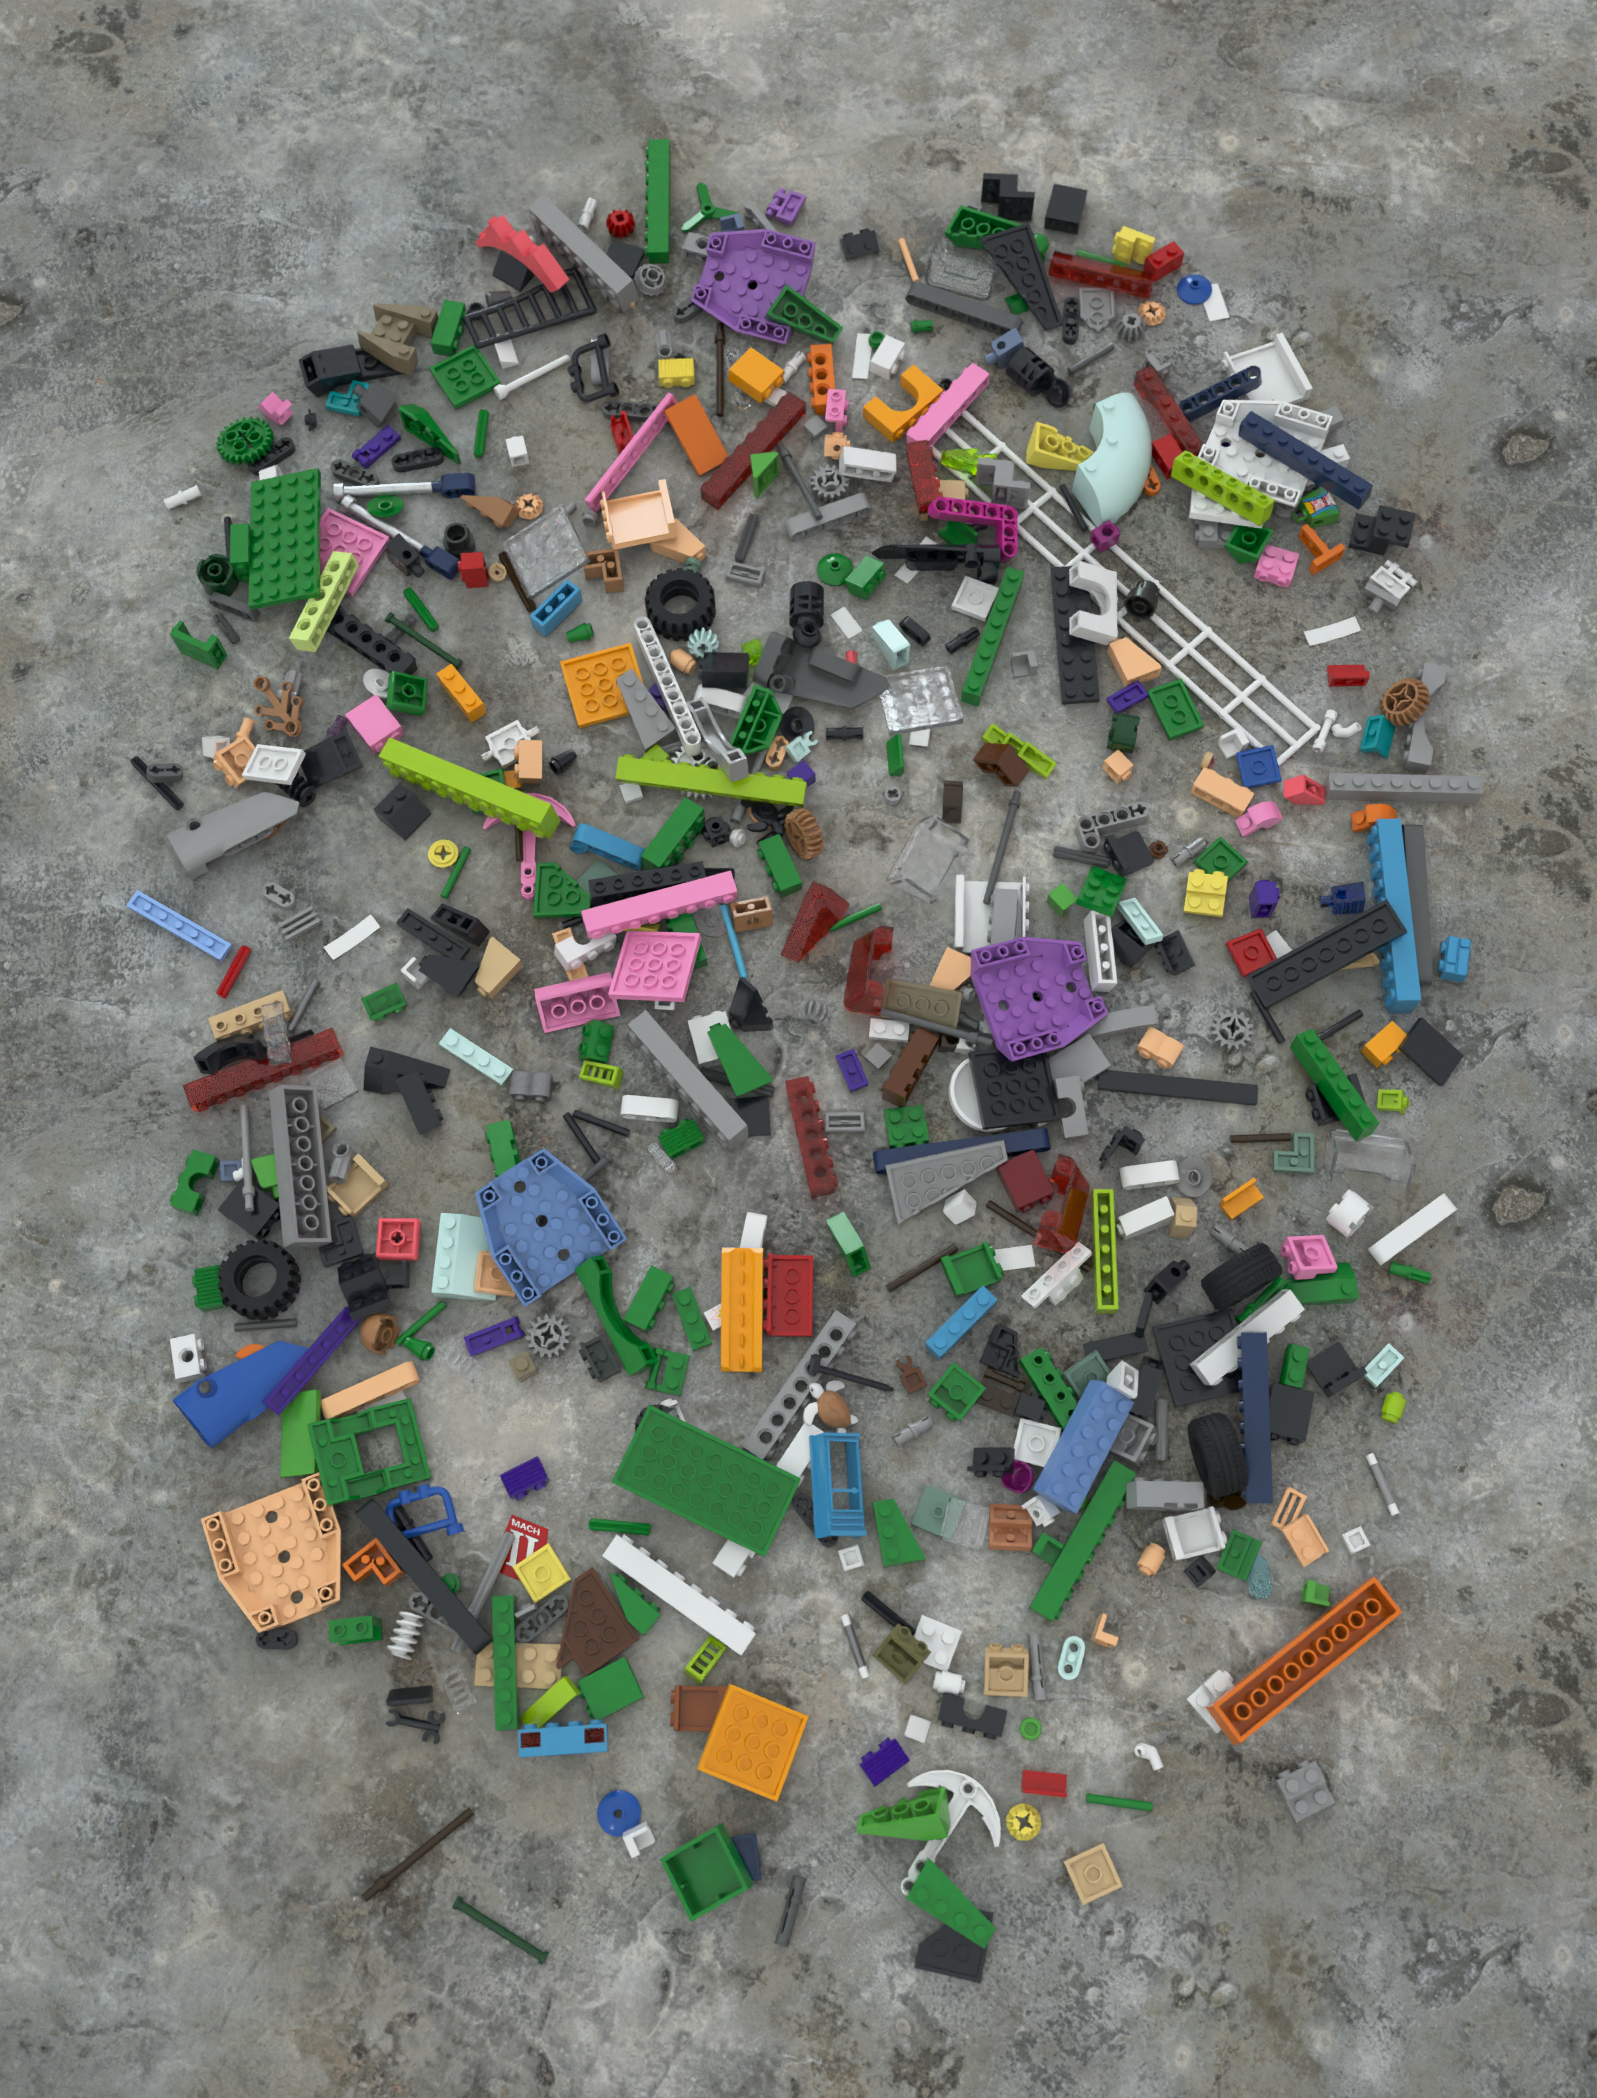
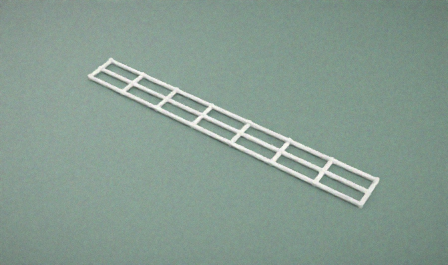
M965 410L961 416L996 446L983 458L994 459L1003 452L1046 491L1034 503L1028 499L1027 509L1018 515L1017 533L1055 567L1074 566L1077 562L1084 559L1089 564L1104 568L1090 555L1096 549L1092 543L1083 549L1039 509V507L1053 497L1073 515L1065 498L1012 452L1004 442H1001ZM948 428L945 434L977 463L963 474L934 446L928 452L959 480L965 481V485L983 502L991 503V498L969 479L977 473L978 458L982 457L954 431ZM1033 513L1077 552L1078 555L1066 565L1062 564L1019 524ZM1081 513L1088 526V530L1092 532L1097 527ZM1116 544L1109 548L1144 580L1154 582L1160 588L1159 594L1202 632L1190 643H1187L1154 613L1150 619L1183 648L1172 659L1168 660L1122 618L1128 613L1125 606L1117 612V624L1164 665L1166 670L1170 671L1178 679H1182L1184 685L1208 705L1220 719H1223L1233 729L1240 727L1249 740V744L1255 749L1264 747L1229 715L1241 702L1244 703L1291 746L1277 758L1279 767L1319 732V724H1316L1275 688L1264 675H1261L1216 635L1211 627L1206 626L1168 592L1158 580L1148 574ZM1117 579V590L1127 598L1130 590ZM1090 593V599L1100 607L1095 596ZM1207 637L1210 638L1250 674L1255 681L1242 692L1194 648ZM1187 654L1192 656L1236 696L1225 708L1222 709L1175 666ZM1262 685L1309 727L1310 730L1296 741L1249 699L1248 696Z

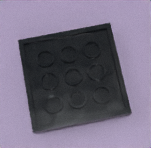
M998 1049L970 1051L968 1053L983 1130L1055 1122L1061 1119L1047 1052L1016 1061L1009 1060Z
M1232 1308L1152 1327L1160 1359L1164 1365V1373L1174 1408L1243 1392L1239 1391L1238 1379H1242V1370L1237 1368L1231 1373L1227 1372L1222 1376L1223 1380L1213 1386L1204 1385L1189 1365L1237 1326Z

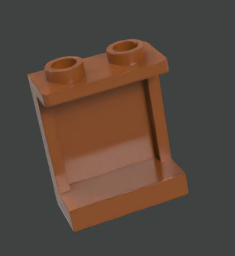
M675 1685V1690H671V1704H675L674 1713H670V1726H674V1731L711 1732L727 1686Z

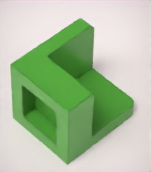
M1064 883L1051 891L1047 897V903L1060 917H1063L1066 909L1077 901L1076 896Z
M1313 1580L1304 1581L1301 1603L1323 1608L1331 1607V1602H1328L1330 1587L1317 1584V1581Z

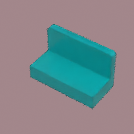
M1385 715L1368 717L1360 750L1363 753L1377 751L1383 758H1388L1395 725L1389 722Z

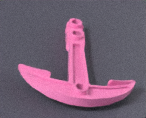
M526 793L550 803L561 821L567 823L572 828L576 826L569 811L553 798L538 793ZM487 817L483 829L487 830L502 821L497 817ZM528 830L526 832L523 831V862L521 863V884L523 886L521 894L525 900H533L535 896L537 867L535 863L537 837ZM527 870L532 871L530 875H526L525 872ZM527 888L532 889L529 893H526L525 890Z

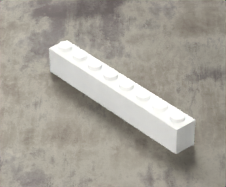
M805 1423L803 1424L776 1465L801 1478L798 1487L805 1479L803 1475L807 1468L811 1469L809 1436L824 1433L812 1424L809 1426ZM727 1540L713 1561V1565L735 1579L737 1575L741 1577L747 1567L745 1562L749 1557L752 1559L756 1553Z
M619 1535L615 1536L602 1555L606 1560L740 1656H743L756 1636V1633L753 1632L755 1627L746 1621L742 1624L736 1620L738 1615L727 1608L724 1611L719 1608L720 1602L711 1596L708 1599L701 1595L703 1590L693 1583L691 1586L684 1583L685 1577L676 1571L673 1574L666 1570L668 1565L659 1559L655 1562L649 1558L651 1553L643 1547H640L639 1550L632 1545L634 1541L626 1535H623L622 1538Z

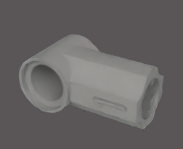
M660 330L655 334L658 360L674 359L671 333L666 330Z
M295 670L287 671L284 682H291L294 685V690L289 696L288 707H293L291 699L294 696L300 697L303 675ZM279 689L277 698L281 702L282 690Z
M340 1141L333 1147L332 1152L335 1157L328 1178L331 1182L344 1184L347 1182L351 1165L355 1162L353 1158L357 1153L346 1141Z

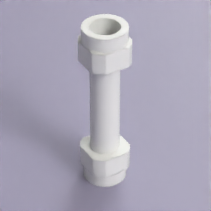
M1327 710L1319 737L1315 739L1312 747L1314 752H1323L1330 727L1334 724L1338 715L1336 711Z

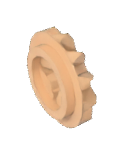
M1146 300L1138 309L1139 316H1144L1146 325H1158L1165 319V307L1161 306V302L1155 303L1154 300L1152 302Z
M532 492L527 495L524 493L523 496L518 497L517 501L514 502L515 506L520 509L518 516L523 519H534L543 511L542 500ZM525 503H527V504H530V503H531V504H532V507H529V506L526 507V506H525Z

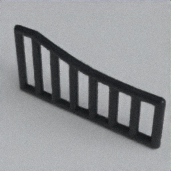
M571 267L563 271L567 276L573 275L588 308L578 310L565 283L561 290L572 313L562 316L553 294L541 282L532 289L510 300L464 315L463 321L475 347L481 349L495 343H501L595 314L597 309L577 268ZM542 290L556 317L547 321L534 296ZM529 299L539 323L531 326L519 304ZM512 306L523 327L513 331L504 309ZM496 312L507 332L498 336L488 315ZM481 318L490 338L480 341L472 320Z

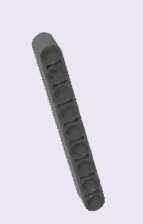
M1402 824L1420 985H1431L1433 968L1423 825Z

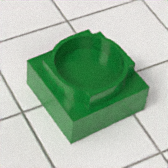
M723 1823L660 1859L691 1922L754 1885Z

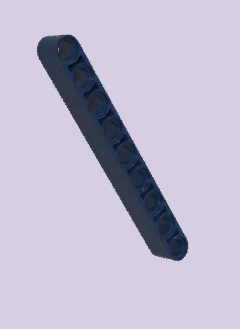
M1039 1128L878 1150L872 1153L875 1173L886 1174L885 1165L999 1140H1004L1007 1157L1019 1156L1033 1149L1035 1153L1046 1152L1051 1149L1048 1129Z

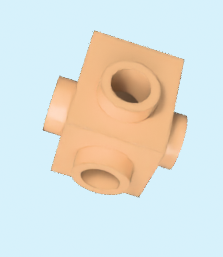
M833 432L832 435L826 434L824 456H832V459L839 460L843 447H850L847 435H843L842 432Z

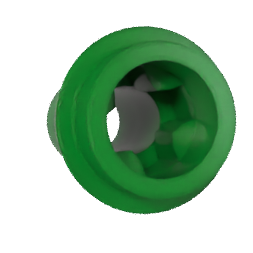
M584 622L566 632L569 643L586 641L594 637V632L591 624Z
M410 1336L404 1341L403 1347L421 1361H429L435 1353V1347L432 1346L431 1342L415 1339Z

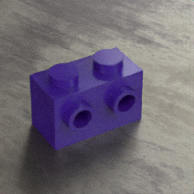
M1260 880L1255 883L1249 895L1251 918L1271 917L1280 897L1279 888H1276L1275 881Z

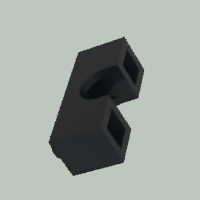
M943 1694L937 1720L941 1721V1726L953 1729L954 1725L963 1727L962 1731L969 1734H975V1731L984 1733V1738L996 1740V1736L1002 1737L1007 1710L985 1705L982 1716L977 1720H972L964 1713L965 1699Z

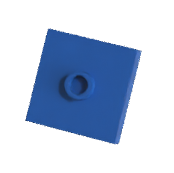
M1274 745L1236 753L1243 787L1251 789L1282 781Z

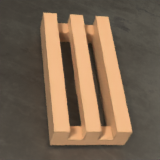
M1287 1486L1269 1525L1279 1530L1283 1528L1298 1496L1300 1500L1290 1522L1297 1519L1307 1496ZM1292 1493L1293 1495L1280 1523H1277L1289 1494Z

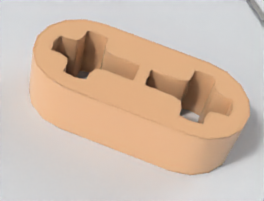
M776 736L768 750L765 760L766 767L769 770H779L783 765L787 755L784 747L789 744L784 736ZM780 742H782L783 746H781L780 750L778 751L777 745H779ZM777 756V762L771 764V761Z

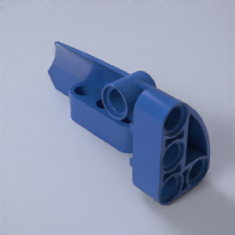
M276 1341L204 1378L197 1379L194 1384L175 1397L173 1402L206 1445L214 1448L244 1423L253 1420L268 1408L262 1401L308 1348ZM206 1381L209 1384V1389L207 1392L202 1393L199 1390V1386L202 1382Z

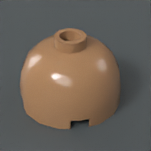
M376 1313L369 1316L360 1328L361 1342L364 1347L378 1355L387 1354L385 1351L388 1348L392 1349L396 1343L394 1340L399 1335L400 1326L396 1325L398 1318L387 1313Z

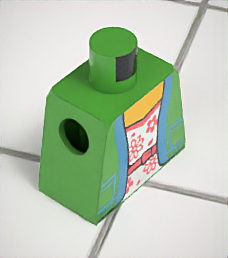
M1320 487L1300 500L1298 511L1293 513V519L1296 523L1304 520L1311 528L1336 523L1341 512L1330 493Z

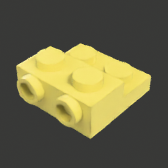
M1123 226L1121 231L1115 235L1113 241L1115 244L1111 254H1114V260L1124 262L1127 265H1130L1132 260L1144 265L1146 257L1153 253L1156 238Z
M1194 869L1193 872H1189L1184 913L1223 917L1228 876H1224V873L1215 871L1213 874H1205V871L1201 869Z

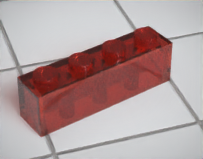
M928 440L906 443V456L919 514L928 513V506L936 498L943 497L942 492L938 490L940 488L939 477H935L937 468L936 462H932L933 448L932 446L929 447Z

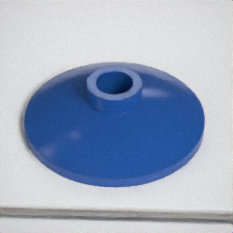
M1197 274L1183 277L1177 285L1179 298L1188 304L1204 303L1212 293V286L1209 280Z
M622 1790L607 1794L601 1800L597 1810V1818L601 1828L609 1835L621 1837L623 1832L637 1826L641 1818V1808L638 1800L631 1793ZM617 1809L622 1811L620 1818H616L614 1815Z

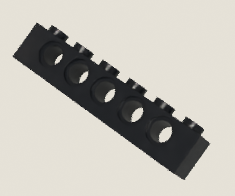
M339 605L327 629L328 633L390 674L392 671L413 675L418 669L413 655L404 653L397 644H391L380 633L376 634L369 625H363L356 616L347 614Z
M703 861L590 879L588 884L592 907L705 878L706 874Z

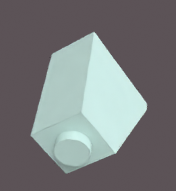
M889 619L876 623L872 627V637L891 669L895 670L908 664L910 655L909 642Z

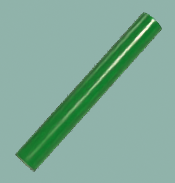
M464 846L440 895L442 898H448L471 851L469 847Z
M877 903L827 925L829 932L835 931L882 910L880 903Z
M441 1300L394 1341L400 1347L408 1336L412 1337L446 1308L447 1305Z
M1086 1794L1087 1803L1151 1812L1153 1809V1802Z

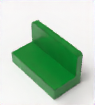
M948 521L938 532V536L948 544H977L978 533L964 522Z

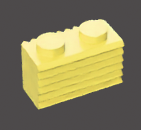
M694 358L658 360L660 387H690L695 385Z

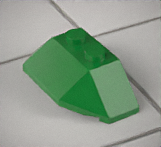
M754 685L729 742L733 747L740 748L744 755L771 747L783 715L772 690Z

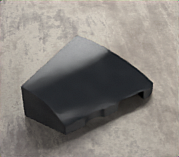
M1000 1323L994 1325L979 1362L999 1372L1019 1378L1020 1371H1018L1017 1362L1019 1351L1016 1346L1018 1332Z

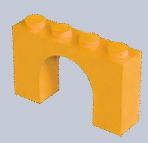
M914 364L901 374L900 386L916 399L917 403L913 408L907 411H895L876 396L863 406V418L892 443L897 439H901L910 427H914L920 416L928 412L931 404L936 403L944 391Z

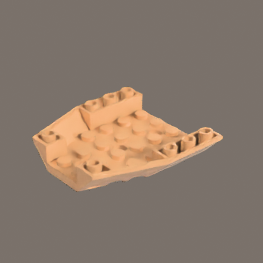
M319 1472L301 1479L302 1483L229 1512L224 1513L220 1511L201 1519L219 1580L259 1633L283 1627L326 1610L341 1600V1529L333 1505L329 1507L326 1505ZM275 1511L278 1518L274 1523H269L267 1520L268 1514ZM284 1551L290 1553V1560L286 1563L280 1561V1555ZM301 1591L303 1599L300 1603L296 1604L292 1599L293 1594Z

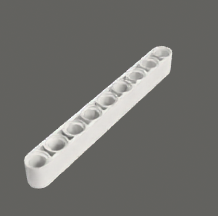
M639 617L634 622L636 639L685 752L691 756L698 755L702 749L699 731L650 620L646 617Z

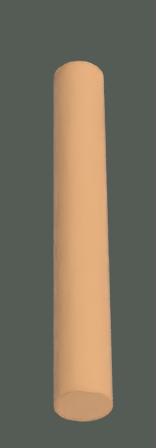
M900 238L898 243L912 282H920L904 238Z

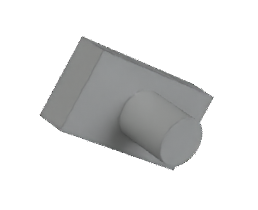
M1370 582L1367 583L1363 591L1364 595L1373 599L1368 607V611L1373 614H1377L1382 605L1395 611L1401 600Z

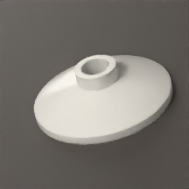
M370 669L364 674L363 683L372 694L381 698H387L390 673L381 669Z

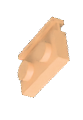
M1306 1513L1280 1529L1302 1567L1309 1565L1324 1553L1329 1552L1314 1523Z

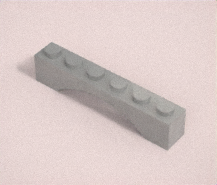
M1424 662L1422 668H1418L1416 679L1422 681L1428 688L1431 696L1429 700L1441 690L1445 682L1447 666ZM1423 711V716H1419L1417 721L1413 720L1411 725H1407L1410 732L1405 738L1407 750L1403 752L1402 761L1404 762L1403 769L1426 774L1431 766L1433 747L1425 733Z
M703 697L686 702L701 740L730 781L734 782L748 777L749 771L746 756L740 748L733 747L726 740L713 717L709 705Z

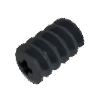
M298 772L291 785L275 783L291 798L298 801L301 807L309 806L316 798L314 793L315 786L310 785L309 781H305L303 776L299 777L300 774Z

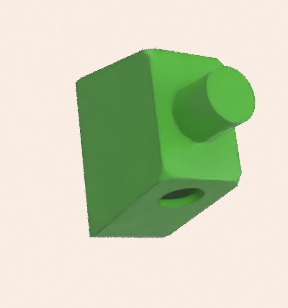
M275 1153L252 1159L251 1163L261 1188L266 1193L273 1192L274 1200L279 1201Z

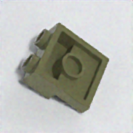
M898 1623L872 1656L906 1684L931 1654V1651L928 1650L925 1642L918 1641L911 1635L909 1628Z

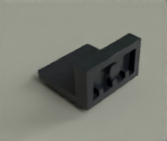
M1340 1342L1314 1356L1306 1364L1327 1398L1367 1374L1363 1366L1357 1369Z

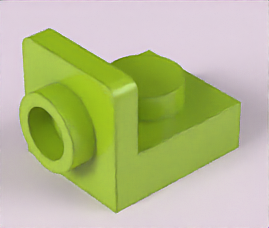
M1378 1089V1111H1399L1400 1114H1405L1406 1108H1409V1097L1406 1096L1403 1090Z

